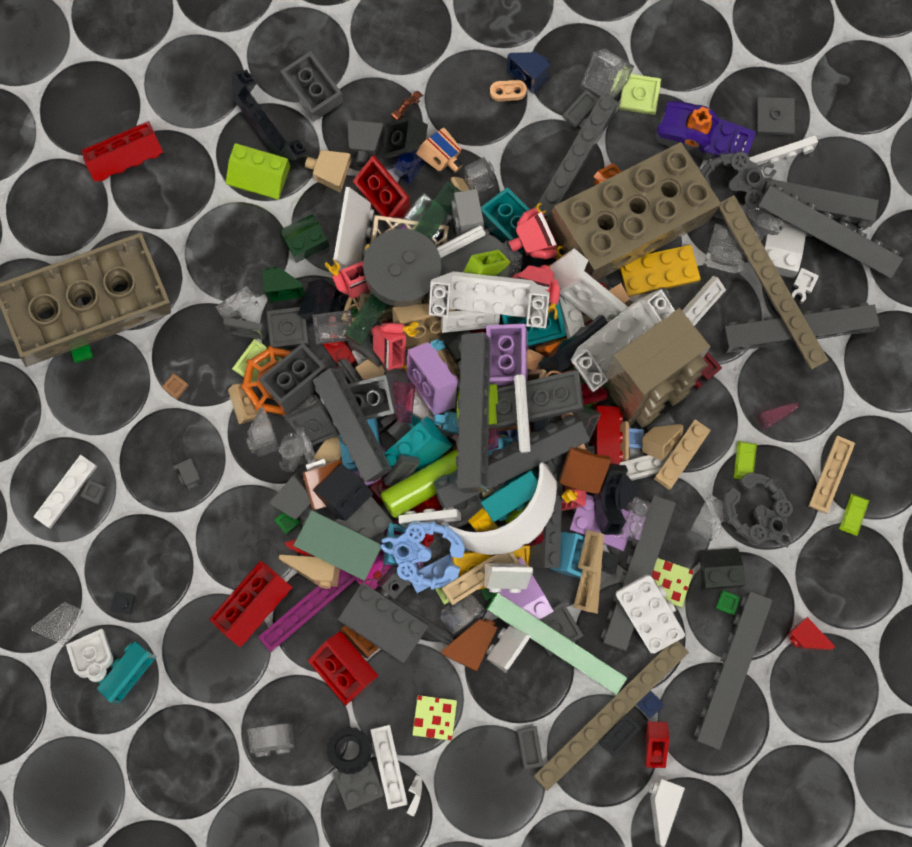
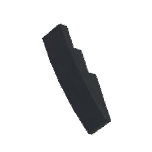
M598 315L587 327H581L570 339H564L538 364L541 370H546L547 374L550 371L562 372L573 364L571 359L577 348L608 324L605 317Z

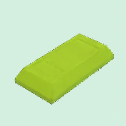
M737 442L734 479H741L748 473H754L757 443Z
M851 493L839 530L858 536L870 500Z

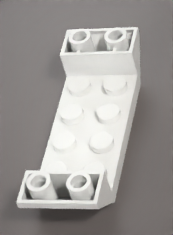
M572 249L550 266V270L554 272V279L558 281L560 286V294L592 320L598 315H603L609 323L628 306L584 271L588 259L576 249Z
M450 272L431 280L429 315L448 317L450 309L527 317L526 326L546 328L550 293L532 280Z
M662 289L636 300L577 348L571 361L592 392L608 381L606 374L614 354L675 311Z

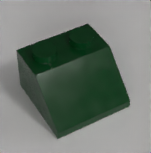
M313 214L279 230L296 263L329 247L328 239Z
M268 267L266 270H262L264 293L269 303L304 298L305 291L302 283L286 271L277 267Z

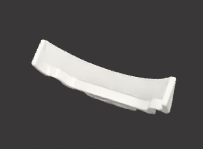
M543 462L540 463L539 480L532 500L515 520L501 528L487 532H468L454 528L445 521L441 525H449L461 537L465 548L470 551L487 555L506 554L521 549L524 544H529L536 539L551 518L556 500L557 481L548 465Z

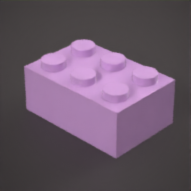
M526 324L486 325V335L491 338L490 385L497 384V388L514 385V376L520 374L525 376L527 382L528 331Z
M429 342L409 349L406 376L434 415L455 408L458 380L455 375L451 374L446 362L440 359L437 350L432 348Z

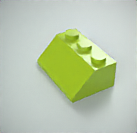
M235 143L229 158L226 185L279 200L290 169L289 161L287 158Z

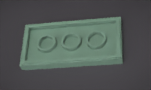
M312 510L293 545L363 581L366 580L381 549V544Z

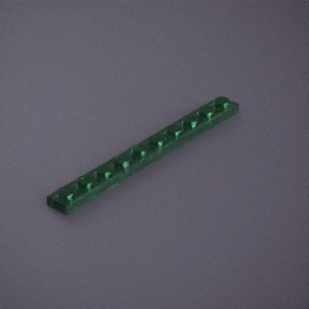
M447 181L414 230L424 234L431 240L452 209L451 201L455 200L454 193L462 191ZM371 294L344 336L360 346L388 304Z

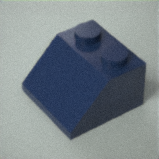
M519 52L507 55V71L515 79L523 81L532 94L548 80L550 64L545 56H540L537 52Z

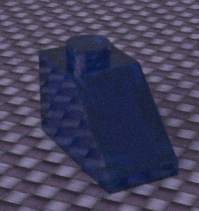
M417 147L410 153L401 155L393 166L394 174L409 184L426 162L416 154L420 147Z

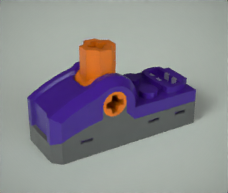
M673 100L667 102L655 138L658 143L669 147L681 142L691 155L708 161L709 158H717L722 153L742 151L748 155L756 131L720 119L712 109L706 106ZM728 164V165L724 166V167H726V168H729V169H732V170H735V171L738 172V170L734 169V168L731 166V164Z

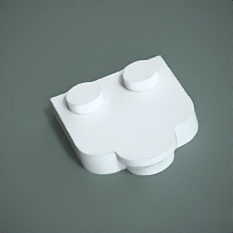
M103 629L66 644L73 670L79 677H88L92 682H99L105 678L107 668L113 662V655Z

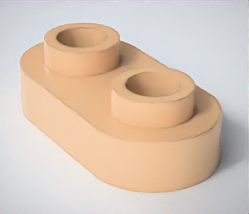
M520 80L497 81L490 87V96L495 101L521 100L527 92L526 84ZM520 90V93L517 94L514 91ZM501 91L502 94L498 95L496 94V92Z

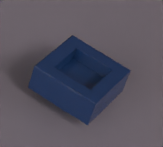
M650 690L636 705L651 719L665 704Z

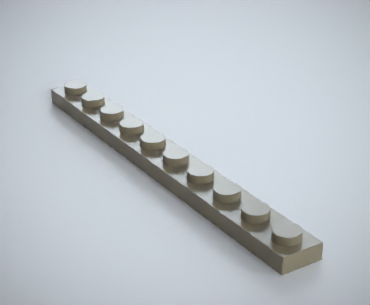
M733 195L720 202L721 205L718 209L809 369L812 370L827 362L826 354L736 197Z
M679 641L665 647L534 775L535 779L548 791L664 678L689 651Z

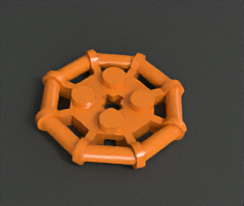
M268 346L266 350L246 361L247 366L241 389L245 391L255 406V410L285 416L286 413L280 406L264 403L267 398L274 399L265 391L258 379L279 363L275 360L274 355L286 357L292 351ZM270 356L271 361L262 367L257 365ZM256 369L259 371L257 382L251 383L253 370ZM252 387L259 388L263 394L261 400H259Z

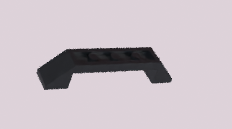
M247 69L233 72L234 101L274 155L292 160L308 157L309 153L299 140L286 142L251 95L257 83Z

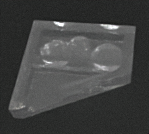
M64 602L32 626L30 630L66 646L84 610Z

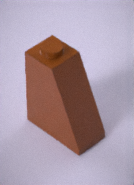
M487 618L484 621L479 619L444 648L441 655L477 672L497 631L495 622Z

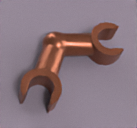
M418 90L415 91L411 97L403 100V103L393 112L391 118L395 121L402 119L407 108L414 103L418 104L420 102L419 98L424 95Z

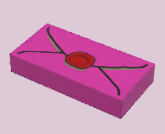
M383 556L372 566L365 581L359 578L356 581L360 585L363 582L376 590L379 587L378 581L392 566L383 564Z

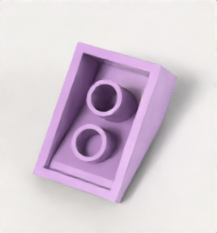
M587 494L586 504L584 507L576 508L568 532L584 537L587 530L601 533L595 517L594 497ZM622 509L621 511L626 522L620 534L604 535L603 545L624 552L636 515Z
M522 557L517 559L519 561L518 564H526ZM531 575L527 589H521V593H511L509 589H501V592H498L539 620L553 612L533 575Z

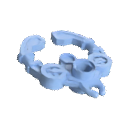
M412 521L407 526L406 532L398 538L386 537L381 541L382 543L388 541L392 543L393 546L390 549L386 548L384 544H381L380 548L394 556L398 564L397 574L399 577L409 580L419 587L421 585L431 587V590L443 587L456 580L460 567L455 564H449L443 576H433V579L423 577L424 573L417 572L416 562H426L431 558V549L420 542L426 534L433 535V532L442 533L443 538H447L451 542L450 553L454 558H463L465 545L461 537L447 524L443 526L436 524L435 521ZM405 546L408 548V551H403L400 547Z

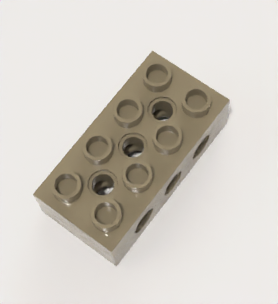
M680 142L555 205L547 220V224L557 244L563 247L561 250L564 254H567L572 249H576L588 259L584 271L597 281L708 223L721 203Z
M142 233L0 283V307L25 367L171 314L170 301ZM118 284L128 286L123 292H115L113 290ZM82 297L91 299L89 304L84 306L78 305L77 301ZM46 310L54 312V315L49 319L40 318L42 312Z
M680 307L613 355L606 374L608 381L603 385L608 394V403L610 406L620 407V412L623 414V422L628 421L629 426L637 421L641 428H644L660 416L659 412L665 407L664 403L667 400L672 406L683 400L691 393L690 389L702 375L701 371L708 365L703 358L710 345Z

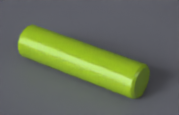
M458 448L381 493V498L393 517L397 518L399 515L438 494L433 482L439 477L453 473L458 469L456 465Z

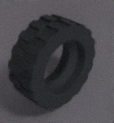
M356 727L341 728L330 737L329 743H327L328 759L334 768L339 772H344V774H356V772L362 771L364 767L368 766V762L372 758L371 754H373L372 745L367 735ZM348 741L356 742L359 746V753L352 760H346L340 755L341 746Z

